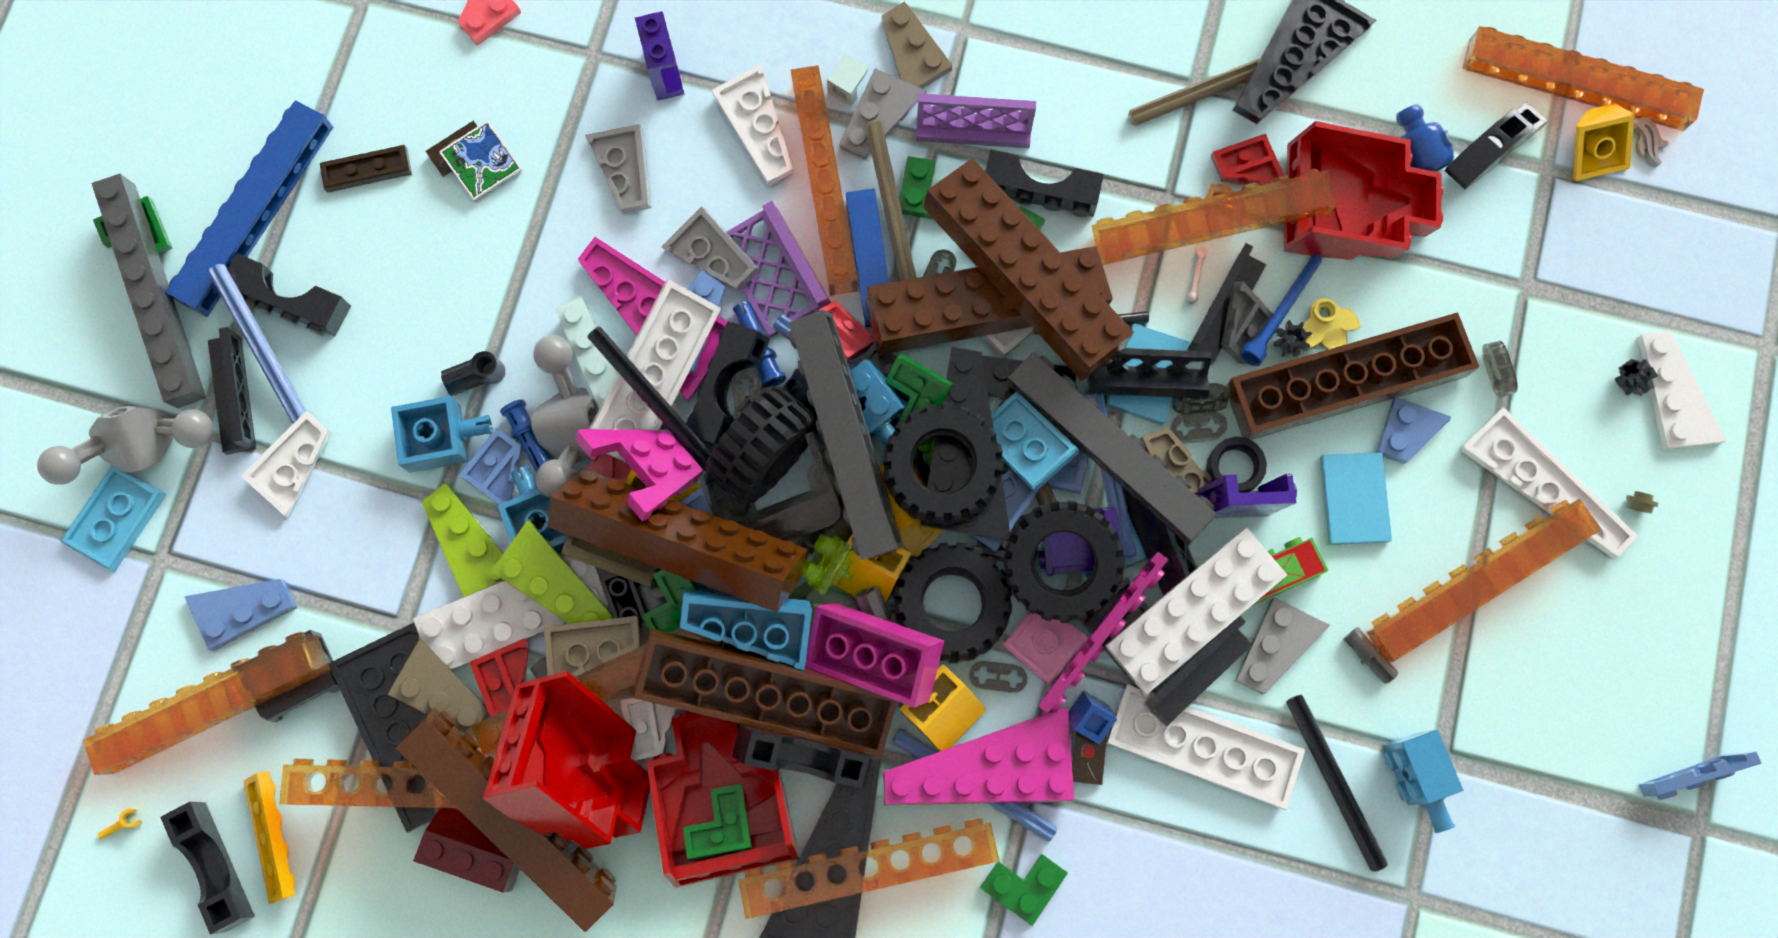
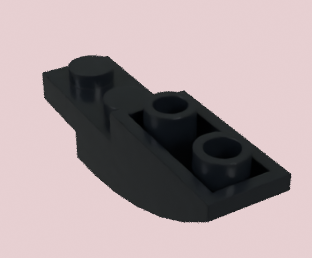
M1527 102L1517 110L1513 108L1470 144L1444 171L1466 190L1499 165L1510 152L1542 129L1548 120Z
M596 567L613 618L638 616L640 628L646 627L647 625L642 618L645 609L637 590V582Z

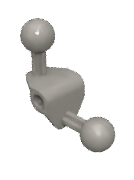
M548 335L541 338L536 343L533 351L536 365L542 371L552 374L560 392L538 406L531 418L532 430L538 444L557 458L543 463L536 473L537 488L548 498L575 474L573 470L574 464L587 459L588 455L575 441L577 430L589 429L597 414L587 389L577 388L568 366L573 357L570 344L564 338L557 335Z
M131 406L117 408L96 419L89 429L91 439L71 449L65 446H53L44 450L38 458L37 470L46 482L54 485H64L77 478L81 470V464L99 455L121 472L133 473L142 471L161 461L173 439L180 445L188 448H198L205 445L213 435V423L207 414L195 409L182 411L174 419H169L167 412L159 409Z

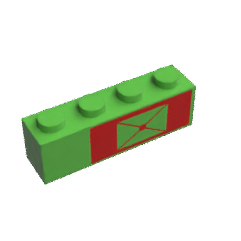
M1301 537L1295 538L1283 544L1285 550L1275 553L1273 549L1268 550V553L1284 570L1287 576L1253 605L1329 571L1313 538L1302 541Z

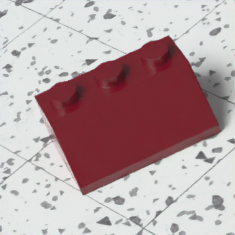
M449 800L443 802L425 829L413 859L416 863L502 893L512 891L520 870Z

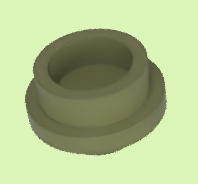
M1635 491L1633 496L1626 495L1625 499L1628 500L1626 508L1649 514L1653 513L1654 507H1658L1659 503L1653 501L1654 495Z

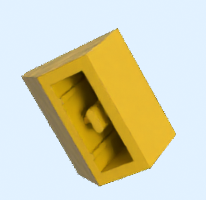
M852 533L839 557L829 583L853 597L863 589L878 586L887 604L897 586L902 570H905L908 562L911 560L912 553L905 549H899L872 559L861 560L860 555H857L853 549L852 538L854 535Z
M942 664L937 669L930 701L915 708L904 704L899 709V712L939 751L951 748L987 709L969 688Z

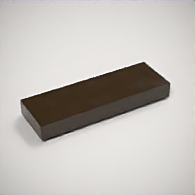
M405 144L320 163L323 187L327 193L412 175L408 149Z

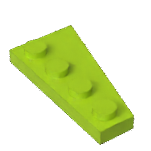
M444 483L425 498L422 504L463 597H466L504 581L491 572L503 555V552L451 487Z
M528 519L491 572L568 624L611 619V611L589 586L585 585L573 568L554 550L555 548L537 531L536 527Z

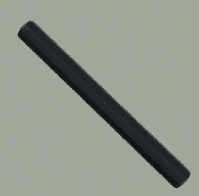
M599 326L593 329L587 336L591 343L702 468L707 471V460L712 455V452L608 334Z
M1300 694L1289 698L1286 704L1365 861L1372 872L1384 869L1388 866V863L1303 695Z

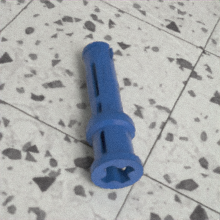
M749 301L742 302L745 314H743L740 304L733 307V312L740 325L762 333ZM768 346L760 366L756 367L762 379L760 385L763 389L774 388L782 384L787 378L777 365L775 360L777 358L776 352L768 348Z
M519 399L501 408L500 413L503 417L507 418L513 430L511 432L512 437L521 442L537 473L539 467L549 461L550 458L545 449L538 444L533 433L531 419L525 409V400Z

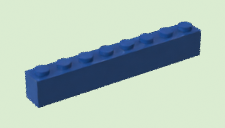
M296 100L284 111L282 120L276 129L268 135L266 144L259 154L253 157L249 169L243 178L237 181L234 191L228 200L220 206L218 215L212 224L204 230L202 239L195 249L187 255L185 264L179 273L171 279L169 288L165 293L205 317L209 316L221 295L208 274V270L217 264H224L228 270L236 253L245 257L249 256L334 128L323 114Z

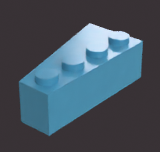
M683 588L680 628L719 642L729 643L747 652L749 650L773 661H781L804 671L812 607L807 600L787 599L778 612L724 592Z

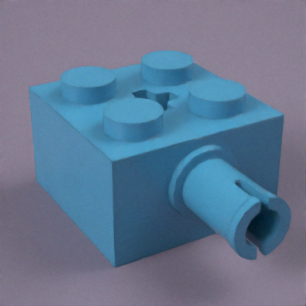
M863 360L850 373L858 399L860 397L867 398V401L864 403L866 408H862L870 438L877 436L886 447L889 436L895 431L891 426L892 420L904 411L906 403L893 386L885 382L886 377L873 360Z
M452 396L391 407L398 465L408 473L468 462L467 438L493 433V428L490 427L492 421L489 415L463 420L461 406Z
M521 467V473H518L517 469L512 471L511 476L514 479L520 496L497 505L511 542L528 519L536 529L540 526L539 521L544 520L543 528L537 529V531L549 541L558 554L561 553L568 535L548 528L550 498L544 496L537 489L530 472V467Z
M1438 729L1416 733L1383 745L1385 749L1383 754L1387 767L1395 773L1398 781L1396 789L1401 799L1406 801L1407 805L1421 804L1422 807L1425 806L1435 833H1441L1454 828L1455 824L1452 822L1444 799L1464 790Z

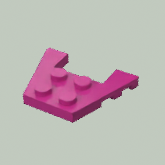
M581 429L577 430L575 441L589 458L617 451L646 485L647 488L629 493L626 501L641 521L647 520L657 508L659 510L663 508L674 495L678 496L700 479L703 469L669 430Z

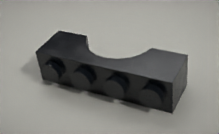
M991 149L985 170L1008 197L1014 199L1017 203L1022 205H1042L1050 211L1065 210L1072 212L1073 215L1078 217H1094L1104 177L1102 173L1075 168L1066 179L1060 182L1041 183L1025 173L1021 166L1019 155Z
M236 253L228 268V272L245 302L248 300L255 303V308L267 314H271L272 311L280 313L281 319L293 325H297L298 322L307 325L306 329L320 336H323L324 333L336 336L351 307L342 296L318 286H314L305 294L297 297L279 296L276 294L273 286L274 274L264 264Z
M727 321L725 329L720 333L718 347L714 357L708 364V373L703 385L698 390L697 401L686 422L701 441L717 445L720 437L735 420L727 404L728 390L732 381L739 373L748 368L760 366L770 338L761 332Z
M740 725L732 757L744 765L769 770L787 769L826 779L833 783L858 788L863 787L870 760L868 755L861 752L745 725Z
M190 801L161 816V821L172 846L186 857L196 874L201 893L198 908L210 935L227 932L254 918L253 910L206 802Z

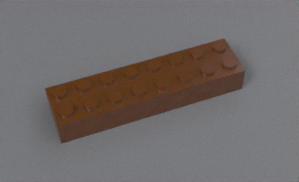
M973 158L927 190L923 205L927 213L1081 381L1126 347L1134 331Z
M1097 246L1060 252L1110 305L1113 297ZM978 267L868 286L865 299L879 355L1031 327Z
M1457 312L1232 377L1225 386V390L1242 437L1254 440L1391 400L1395 397L1398 398L1463 379L1471 375L1480 366Z
M581 468L550 496L548 528L769 610L778 612L802 580L807 553L806 548L797 546L790 541H783L772 537L763 531L739 525L735 521L711 515L707 511L686 506L677 500L669 499L660 510L657 508L647 520L641 521L626 503L629 493L641 489L625 484L621 480L603 476L593 470Z
M653 628L649 630L633 688L634 699L882 757L897 706V701L806 667L802 671L781 661L776 662L768 659L766 656Z
M434 708L404 737L396 749L586 932L614 905L617 887L615 877L606 868L599 869L592 862L594 858L587 849L581 846L577 847L571 840L566 841L555 832L541 835L508 818L485 801L483 796L494 758L491 756L486 758L478 750L479 744L472 736L467 733L461 734L454 727L456 725L455 720L443 710L439 712Z

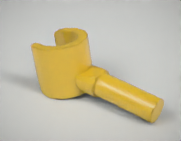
M128 808L122 811L119 815V821L98 832V837L103 839L125 827L135 829L141 826L142 820H136L131 824L128 823L129 815L136 813L138 810Z

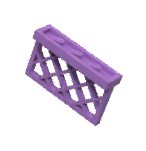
M918 93L916 141L1030 148L1036 101Z
M772 200L762 206L764 210L727 231L731 238L743 239L741 249L746 252L749 240L763 244L759 258L748 256L753 262L757 263L756 266L760 271L762 264L776 267L772 282L759 280V271L749 281L751 282L750 288L747 284L742 287L770 338L778 334L767 321L770 308L785 311L784 315L793 321L810 315L831 303L779 209ZM764 220L768 227L765 238L750 236L753 226ZM771 234L775 241L770 240ZM768 245L780 248L781 254L778 263L764 260ZM785 259L788 262L789 266L783 264ZM782 269L794 273L795 277L792 287L778 284ZM798 283H800L803 290L797 289ZM757 284L771 287L767 302L756 300L753 296ZM776 289L790 292L786 307L772 304ZM795 293L807 296L811 305L801 311L791 308ZM760 306L765 307L764 312H762Z

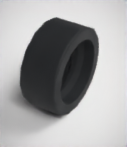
M1235 436L1224 439L1211 451L1207 459L1206 471L1211 476V481L1222 477L1219 470V460L1225 452L1235 449L1246 453L1253 462L1254 470L1250 479L1238 484L1239 493H1249L1262 482L1266 474L1267 461L1265 454L1257 443L1248 438Z

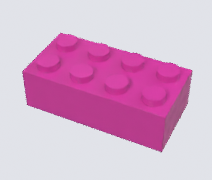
M831 602L816 607L807 646L805 667L915 708L930 701L944 640L839 603Z

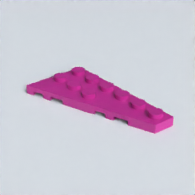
M594 237L580 255L578 261L637 336L665 281L597 237ZM717 316L709 332L704 351L702 350L695 375L689 372L679 390L688 403L703 384L708 373V364L714 357L718 347L720 333L725 329L727 321Z
M1157 552L1148 560L1037 706L1047 714L1051 709L1055 712L1058 711L1067 699L1063 695L1070 684L1073 687L1078 685L1086 674L1082 670L1089 660L1094 663L1105 649L1102 644L1108 636L1111 638L1116 637L1126 624V621L1122 619L1127 612L1131 614L1135 612L1146 598L1142 595L1146 587L1151 589L1165 572L1161 568L1168 561L1166 557Z
M1068 706L1058 709L1057 712L1053 711L884 771V805L1074 801Z

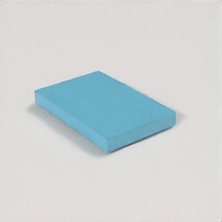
M1134 323L1132 326L1134 334L1127 343L1126 348L1187 351L1190 342ZM1132 359L1126 364L1128 366H1138L1143 362L1140 359ZM1162 360L1155 365L1160 368H1166L1173 363ZM1109 395L1106 407L1163 425L1172 397Z
M1017 391L991 413L994 431L997 434L996 439L998 444L1001 443L1003 451L1002 462L1034 493L1079 454L1078 448Z
M1383 452L1322 455L1320 461L1329 545L1391 542L1392 534Z
M111 466L60 542L108 570L115 572L167 494L128 472H121L114 466Z

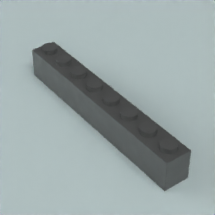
M120 173L91 183L163 402L180 408L205 399L206 395L174 299L165 293L169 288V284L158 251L156 250L136 185Z
M820 310L789 322L791 328L789 339L799 354L798 368L800 374L807 380L809 387L807 398L810 405L815 407L818 417L815 421L816 428L820 436H824L827 446L824 451L828 464L833 466L836 476L834 478V487L838 495H842L845 505L843 516L847 525H851L853 531V549L857 555H860L861 560L872 559L903 549L902 538L833 314Z
M1032 352L1008 377L1009 386L1024 397L1054 427L1189 546L1214 520L1217 514L1213 511L1214 505L1204 496L1197 497L1189 490L1191 485L1183 477L1172 475L1167 470L1168 465L1155 454L1151 456L1143 449L1145 445L1139 438L1133 434L1128 436L1120 429L1122 425L1115 417L1110 414L1105 416L1098 409L1099 404L1091 396L1080 394L1076 390L1077 385L1072 379L1066 375L1061 377L1053 370L1055 366L1048 358L1043 355L1038 357Z

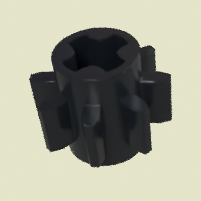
M1288 320L1285 324L1286 330L1278 328L1275 331V334L1280 339L1275 341L1273 346H1280L1283 351L1282 357L1287 353H1293L1296 359L1300 355V348L1304 351L1310 348V344L1305 341L1312 335V332H1306L1302 328L1304 322H1301L1299 325H1292V322ZM1291 335L1296 337L1294 344L1289 342Z
M1630 359V361L1625 362L1618 368L1620 376L1616 377L1615 381L1627 396L1631 393L1642 396L1655 387L1652 379L1658 377V374L1646 359L1641 362Z

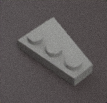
M874 69L839 143V147L866 159L871 154L865 128L866 124L871 121H881L886 138L900 120H903L918 102V93L927 94V90Z
M637 124L585 135L594 151L598 164L604 172L607 183L620 210L623 213L650 209L651 198L644 133L641 125Z
M702 206L661 246L666 251L738 290L745 286L760 271L746 253Z
M1277 598L1271 599L1252 641L1253 645L1249 648L1235 681L1262 695L1265 694L1322 635L1330 624Z

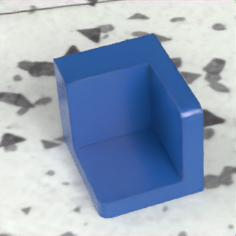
M1084 690L1068 711L1069 721L1073 729L1099 745L1117 721L1108 704Z

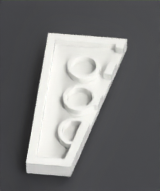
M762 64L713 89L712 94L767 185L771 186L793 174V167Z
M1672 332L1646 333L1638 336L1637 340L1642 360L1646 359L1658 374V377L1652 379L1655 387L1651 388L1649 393L1662 450L1715 445L1726 442L1727 440Z

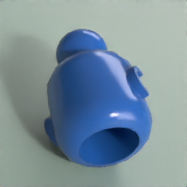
M1414 104L1396 114L1398 125L1403 127L1406 132L1400 138L1411 140L1413 158L1410 167L1436 172L1453 161V144L1447 138L1448 131H1444L1443 127L1437 122L1425 123L1423 108L1418 104Z

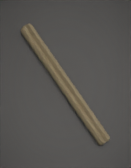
M1259 59L1132 108L1128 113L1129 120L1132 125H1138L1247 82Z
M871 121L866 124L865 128L899 280L917 278L881 121Z

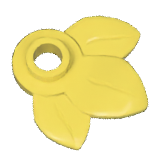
M1320 298L1311 305L1309 309L1310 318L1304 323L1302 328L1306 332H1312V335L1305 341L1310 344V348L1322 343L1329 350L1346 345L1347 331L1357 330L1361 325L1357 315L1352 310L1338 307L1331 299ZM1319 310H1326L1328 317H1321Z

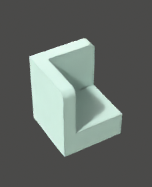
M845 53L827 78L828 93L852 106L858 98L857 87L867 74L868 66Z

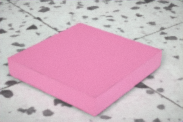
M1029 612L1002 644V647L1047 685H1050L1087 641L1088 637L1070 622L1060 623V620L1053 619L1050 622L1043 620L1042 616L1036 613L1031 614Z

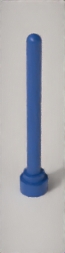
M1319 254L1311 256L1258 337L1251 340V342H1247L1240 351V357L1247 364L1260 366L1267 356V343L1321 264L1322 257Z

